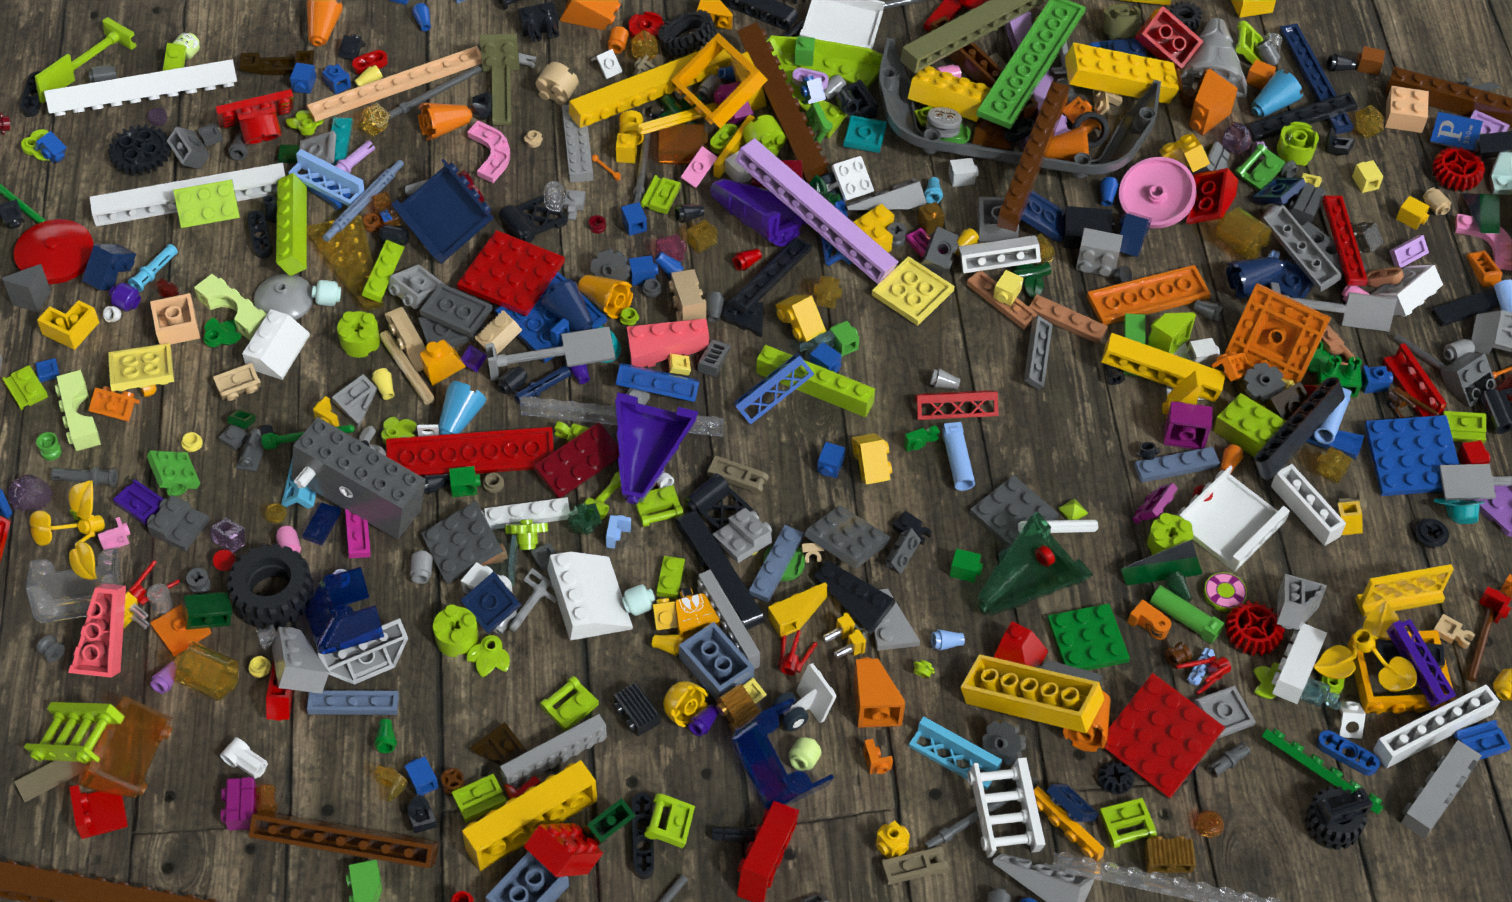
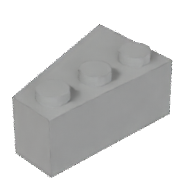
M1284 574L1277 595V624L1286 629L1293 628L1299 630L1319 608L1327 585Z
M278 627L272 645L278 688L322 694L329 675L328 670L301 630L292 627Z

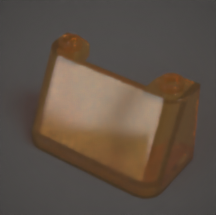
M123 695L115 708L125 717L121 724L106 725L93 751L100 760L99 762H88L78 785L87 789L136 798L138 795L142 796L148 786V783L145 782V775L163 738L167 740L172 732L173 727L170 724L173 718Z

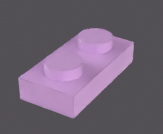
M1418 235L1390 250L1394 266L1401 268L1429 253L1423 235Z

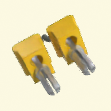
M126 592L123 628L133 620L142 628L147 629L150 625L146 621L148 614L138 607L137 599L130 592Z
M844 613V616L837 619L836 629L823 635V640L828 642L839 636L842 640L848 637L847 645L835 651L834 656L837 659L848 653L856 656L860 653H865V633L867 631L864 627L860 628L855 624L849 614Z

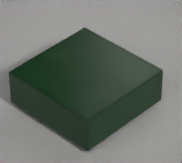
M280 144L279 163H298L296 153L299 151V145Z
M238 409L228 416L227 423L246 429L256 422V415Z

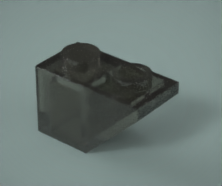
M1351 222L1359 253L1373 252L1384 243L1376 223L1361 222L1353 224Z

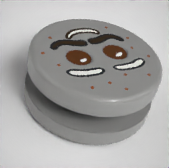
M933 108L928 112L926 129H937L941 133L942 138H951L959 134L962 117L957 111L950 108Z

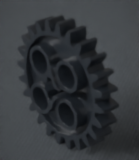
M137 124L135 129L132 126H129L130 130L128 131L122 129L123 134L116 133L117 138H112V143L109 144V158L114 168L118 167L119 172L124 170L125 174L131 171L133 176L136 172L143 175L144 171L150 174V169L157 171L158 165L163 167V161L168 162L167 156H171L170 150H172L167 142L169 137H167L166 132H162L161 128L156 130L154 125L148 128L147 124L143 128H140V125Z

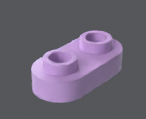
M797 68L793 71L792 81L797 86H801L802 78L813 75L814 78H821L823 90L828 87L829 78L823 72L806 68Z

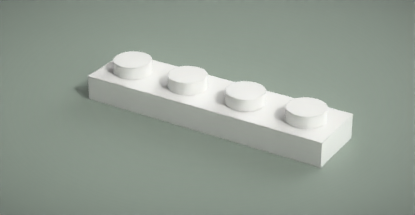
M568 497L484 508L485 517L492 530L505 528L506 524L520 523L522 519H533V522H553L571 519Z

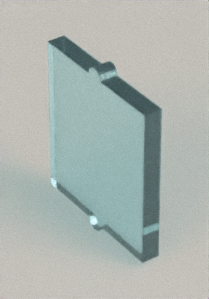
M512 535L508 565L509 579L512 586H515L518 562L516 535Z

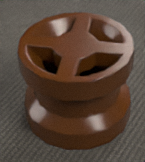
M1183 642L1175 644L1173 649L1169 648L1164 653L1167 662L1174 669H1177L1176 665L1192 660L1191 651Z
M449 768L442 773V788L448 796H452L453 791L465 786L463 773L459 769Z

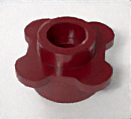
M0 112L1 134L5 135V131H10L9 116H3L2 112Z

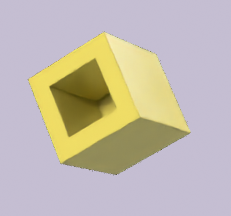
M1374 160L1356 164L1352 175L1362 193L1379 189L1383 179V175Z
M1005 270L995 285L993 298L1011 306L1022 289L1023 277Z

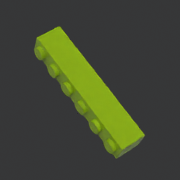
M294 173L277 180L276 263L289 276L307 269V186Z
M765 345L757 358L756 374L767 377L793 355ZM805 361L814 375L796 390L866 418L874 404L875 388ZM802 364L795 369L794 377L802 378L808 373ZM782 379L779 382L790 387V380Z

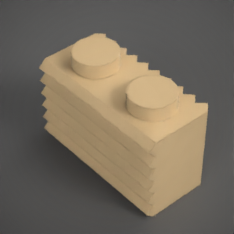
M503 310L501 313H498V316H495V319L487 327H484V330H481V333H478V336H475V339L485 350V344L494 343L498 354L522 329Z

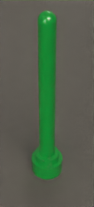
M0 184V194L9 201L17 199L20 210L38 224L46 221Z
M351 424L336 427L345 433H352L355 430ZM273 432L266 433L262 436V445L266 450L275 449L282 443L298 441L304 432L280 436Z

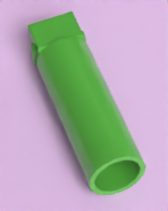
M1160 586L1155 591L1150 600V604L1201 635L1200 638L1211 645L1219 636L1224 626V622L1218 618L1209 616L1163 586Z

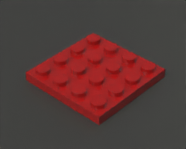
M496 230L457 283L459 290L527 316L564 264L565 257Z
M1152 673L1109 727L1107 743L1104 748L1171 799L1225 730V726Z

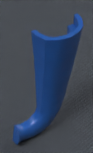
M1338 430L1332 443L1323 444L1315 439L1313 433L1306 442L1356 460L1364 435Z

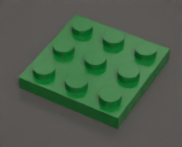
M1110 604L1048 615L1047 621L1062 664L1089 671L1129 662L1130 657Z

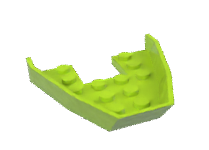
M771 35L766 41L771 42L774 49L772 54L773 56L777 55L781 63L778 66L779 69H784L788 79L785 82L786 84H791L794 90L793 98L797 97L801 108L798 109L800 113L804 111L806 114L811 104L804 105L802 101H805V97L801 94V86L795 85L792 81L793 71L797 68L823 72L828 76L829 80L832 76L840 75L847 85L861 79L867 89L879 76L883 54L869 48L815 39L813 66L795 65L797 37ZM821 100L818 102L824 111L825 117L833 125L831 131L825 135L829 139L847 117V114L843 113L840 107Z

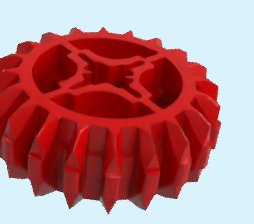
M1453 146V148L1447 147L1445 150H1441L1435 157L1432 165L1433 176H1436V181H1441V186L1446 185L1448 189L1454 188L1455 191L1460 189L1463 192L1466 189L1470 191L1472 188H1476L1482 181L1485 173L1484 162L1481 161V157L1476 156L1475 152L1471 153L1469 149L1464 150L1462 146L1459 149Z
M1248 600L1245 605L1240 602L1237 607L1232 608L1226 618L1225 629H1227L1226 636L1230 637V643H1236L1235 649L1242 648L1243 654L1249 651L1252 656L1256 652L1262 656L1264 652L1270 654L1273 649L1276 650L1282 642L1285 630L1281 625L1277 624V613H1273L1274 607L1268 609L1266 603L1259 605L1258 601H1255L1252 604ZM1241 620H1242L1243 626H1244V628H1242V629L1240 628L1239 623H1238V622L1241 621ZM1266 628H1269L1271 633L1270 636H1267V631L1265 630Z

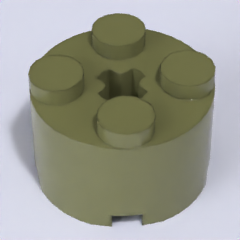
M1128 4L1110 5L1108 10L1104 9L1103 32L1109 36L1110 40H1119L1120 38L1135 39L1134 36L1140 30L1141 10L1134 6V9L1129 8Z

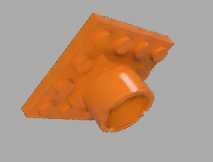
M1257 283L1224 354H1230L1235 351L1237 354L1245 353L1252 369L1255 364L1267 363L1269 367H1277L1283 373V379L1293 380L1296 384L1302 381L1331 317Z

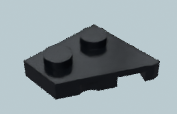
M724 301L723 321L736 325L744 331L746 329L756 332V336L762 337L763 302H757L746 314H743L729 306V301Z

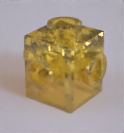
M643 30L631 39L632 55L636 59H639V57L643 59L645 55H648L647 61H650L658 54L657 38L647 31Z
M376 103L363 110V117L358 126L374 137L388 127V120L391 114Z
M1369 105L1355 113L1356 129L1366 138L1384 131V118L1373 105Z
M826 276L820 277L819 283H815L813 293L817 295V306L836 308L837 300L841 299L843 288L840 287V279Z
M1331 446L1326 453L1323 451L1318 457L1317 462L1319 465L1317 472L1338 484L1348 471L1352 458Z

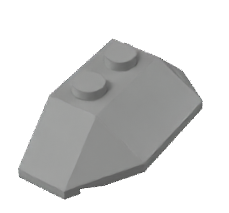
M399 618L338 642L317 652L328 670L329 675L355 685L395 668L407 643L408 636Z

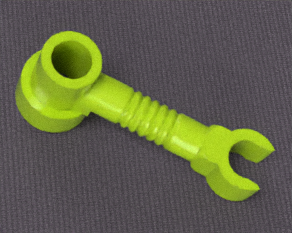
M620 471L615 473L610 484L595 500L589 497L584 503V509L590 511L599 520L605 518L609 511V506L604 502L616 489L621 487Z

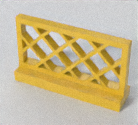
M1452 564L1370 578L1364 593L1357 594L1355 600L1363 617L1368 616L1377 606L1385 601L1390 604L1394 611L1443 603L1445 600L1443 590L1454 569Z

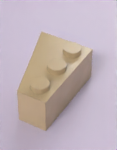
M694 269L671 273V281H668L669 292L674 294L672 296L673 307L678 310L676 312L677 321L706 318V300L701 298L703 292L702 289H699V281Z

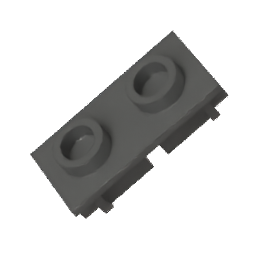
M253 429L248 434L236 469L257 472L265 449L262 445V435L259 429Z
M912 528L909 531L905 530L900 533L894 545L898 550L892 549L885 559L886 563L884 565L889 569L894 567L899 574H902L921 541Z

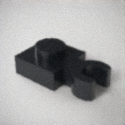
M906 510L893 523L892 527L899 533L905 530L909 531L912 528L921 539L919 543L921 545L925 544V538L921 535H926L930 538L932 534L929 528L921 527V520Z

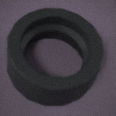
M1096 112L1082 113L1075 119L1072 129L1080 127L1081 123L1086 119L1097 120L1101 125V133L1097 139L1088 141V147L1101 145L1109 134L1107 120Z

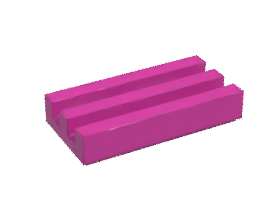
M919 228L906 235L905 240L923 258L930 236L922 228ZM938 249L939 253L944 254L941 249Z

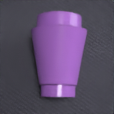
M171 661L152 676L151 687L160 694L170 691L181 670V666Z

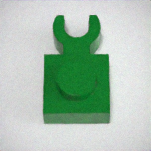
M932 426L927 430L922 428L905 434L904 448L907 452L919 450L926 446V442L937 441L939 439L937 435L940 433L937 426Z

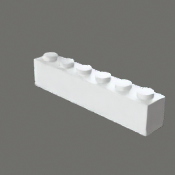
M1484 685L1379 738L1373 752L1387 769L1455 734L1456 731L1465 729L1492 715L1500 701L1490 688Z

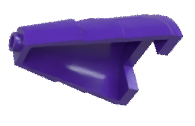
M727 179L712 182L710 189L711 197L731 215H735L740 221L751 227L770 243L777 246L788 245L795 237L800 235L801 232L798 230L802 224H807L768 189Z
M617 392L615 403L622 496L626 498L627 503L637 505L638 502H643L664 473V468L677 452L679 445L696 422L698 411L678 407L676 413L639 404L638 397Z

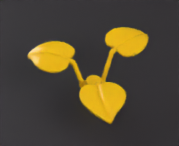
M86 481L74 485L69 491L70 507L74 512H77V517L81 518L78 523L51 526L50 515L40 510L31 514L29 525L34 541L40 546H46L51 542V530L78 527L81 533L88 534L75 543L76 549L70 551L69 561L75 574L83 579L94 580L97 579L94 553L90 545L83 542L90 537H95V533L102 532L105 522L100 515H91L93 510V481Z
M1387 601L1377 606L1365 619L1363 629L1358 630L1354 634L1356 644L1353 645V654H1351L1349 648L1335 645L1327 649L1319 661L1314 664V668L1323 676L1331 679H1344L1349 677L1356 669L1353 660L1357 657L1358 650L1364 653L1372 651L1385 666L1378 675L1379 682L1383 688L1389 691H1402L1412 688L1417 681L1416 671L1409 660L1397 656L1391 659L1388 664L1375 647V640L1379 639V637L1383 639L1390 638L1386 630L1392 623L1399 621L1398 615Z

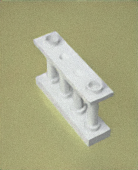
M1018 758L1013 767L1008 770L981 773L979 764L974 763L967 776L968 783L972 785L983 835L981 837V846L983 851H986L987 858L994 855L996 847L1025 843L1030 845L1031 853L1040 852L1045 846V840L1027 758ZM1010 778L1016 780V791L984 793L983 781ZM1010 800L1021 802V812L989 816L987 803ZM1021 821L1026 825L1027 832L1025 834L994 838L991 826Z

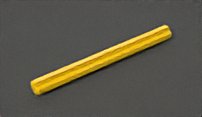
M716 102L705 105L712 113L719 107ZM690 109L638 124L636 131L640 135H645L706 117L707 115L701 116L695 109Z

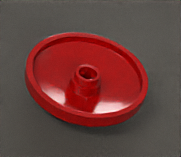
M64 219L48 220L32 226L21 235L14 248V260L19 271L41 264L48 284H59L76 278L86 270L94 242L89 231L77 222Z

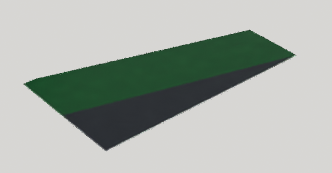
M1462 193L1480 232L1500 234L1499 194Z
M1192 539L1121 568L1126 586L1203 574Z

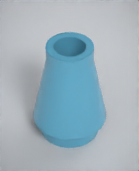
M931 177L928 180L924 193L928 203H939L943 198L939 179L936 177Z

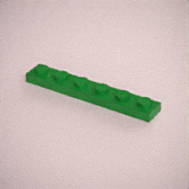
M1274 727L1273 730L1270 728L1266 729L1263 733V738L1336 787L1340 786L1345 791L1350 789L1352 790L1351 793L1358 790L1357 788L1363 787L1352 779L1350 782L1342 777L1343 773L1337 768L1331 766L1329 769L1323 765L1324 760L1316 754L1312 753L1310 756L1304 752L1305 747L1293 740L1291 743L1284 738L1286 735ZM1371 792L1368 795L1370 801L1372 800L1373 802L1371 810L1376 814H1380L1385 806L1381 804L1382 799Z

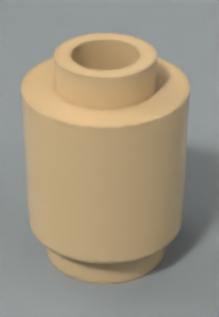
M1430 188L1423 195L1425 204L1429 205V208L1436 215H1445L1449 212L1451 201L1439 189Z

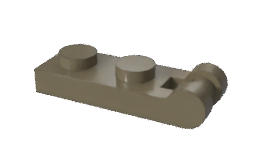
M716 455L707 471V476L711 477L718 473L723 476L727 483L750 490L755 495L762 493L763 484H766L769 478L765 472Z
M943 847L882 860L881 863L888 885L936 873L943 874L950 870L948 862L944 860L945 853ZM929 859L935 860L936 863L931 864Z

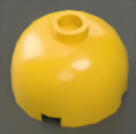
M689 681L678 682L665 695L663 702L664 711L672 722L678 726L687 727L685 724H688L693 716L707 707V703L704 702L707 692L695 683Z

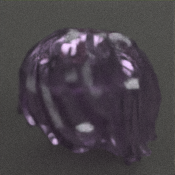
M32 474L18 477L12 481L8 488V498L15 511L21 509L22 512L25 510H40L46 507V504L52 499L51 495H53L50 486L41 478Z

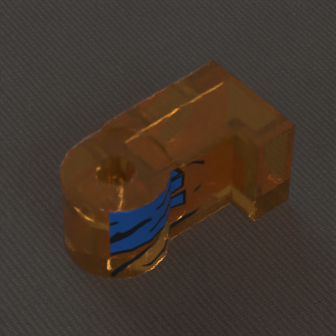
M388 191L372 196L373 210L375 214L379 215L381 225L383 227L385 224L399 226L400 220L396 210L391 205L392 202Z

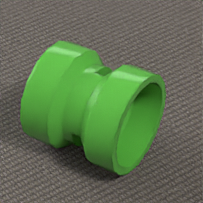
M45 432L38 436L36 444L42 458L47 461L59 458L62 449L57 436L52 432Z

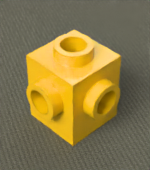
M895 820L889 825L884 824L877 831L876 846L888 859L902 856L909 848V832Z

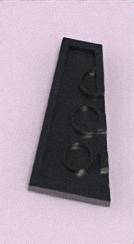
M828 560L824 562L814 575L819 584L826 582L827 592L865 628L870 636L896 603L895 599Z

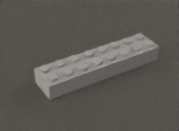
M562 105L570 183L593 181L588 125L579 128L569 115V105Z
M1284 205L1263 217V224L1320 292L1341 280V273Z
M708 570L699 574L697 581L698 593H703L708 598L720 619L723 633L754 666V669L760 667V652L712 571Z
M600 714L500 766L504 784L517 788L521 783L529 781L533 776L541 775L549 768L552 769L557 764L567 761L570 757L580 754L581 751L590 749L594 744L603 742L607 738L605 722Z

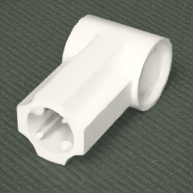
M237 737L220 753V757L225 763L233 768L237 766L254 779L261 777L268 765L266 760L252 752L249 746Z

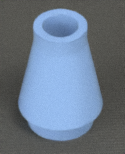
M938 629L931 634L932 648L938 651L963 646L965 642L963 633Z

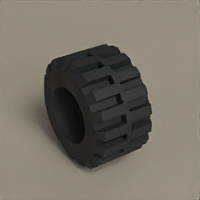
M1330 786L1326 790L1324 788L1319 790L1318 794H1315L1306 811L1305 822L1307 823L1305 827L1306 830H1311L1310 837L1312 839L1316 838V843L1319 845L1323 843L1325 848L1330 849L1333 846L1335 850H1340L1341 846L1344 849L1349 848L1350 844L1354 845L1359 839L1367 824V815L1346 821L1347 824H1335L1326 827L1316 807V803L1320 802L1321 799L1330 800L1350 794L1352 790L1347 789L1345 791L1340 786H1337L1336 789Z

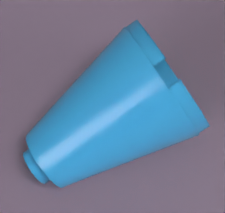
M1283 69L1276 71L1251 103L1252 113L1257 117L1263 118L1299 101L1303 94L1300 95L1302 88L1298 80L1291 73H1283Z
M452 381L447 387L438 425L440 435L460 434L485 405L486 397L478 390L476 392L469 390L471 386L468 384Z

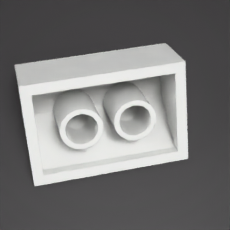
M1435 265L1405 266L1402 269L1404 277L1400 283L1395 285L1383 284L1370 295L1397 298L1394 315L1407 316L1412 313L1415 307L1422 305L1426 298L1434 295L1443 285Z
M270 309L242 353L245 365L252 363L256 372L283 380L309 338L310 333L288 314Z

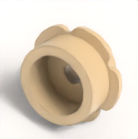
M535 130L527 132L524 136L526 144L532 148L540 146L543 140L542 134Z

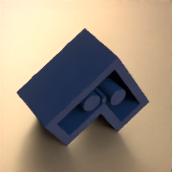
M1134 212L1122 215L1119 227H1122L1120 235H1123L1120 252L1136 257L1140 255L1144 239L1148 234L1152 221L1151 217Z
M94 244L82 281L99 290H111L117 282L118 272L131 271L135 263L136 253L119 244Z

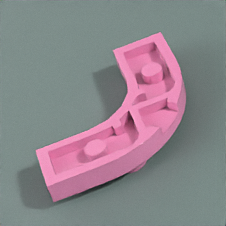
M477 121L467 132L468 138L485 145L491 152L488 159L477 170V176L494 183L509 164L510 148L506 137L500 131Z
M1457 214L1455 218V233L1484 239L1492 247L1493 261L1498 268L1512 271V239L1508 233L1501 227L1500 234L1481 233L1473 216Z

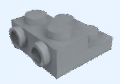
M418 264L391 275L388 289L391 295H397L401 298L405 306L417 309L427 302L440 283H444Z
M746 508L729 517V524L712 534L718 545L737 563L772 543V529L767 522L762 523L759 521L757 513L754 510L749 512Z

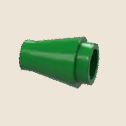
M389 719L379 721L374 745L380 753H391L397 745L392 721Z

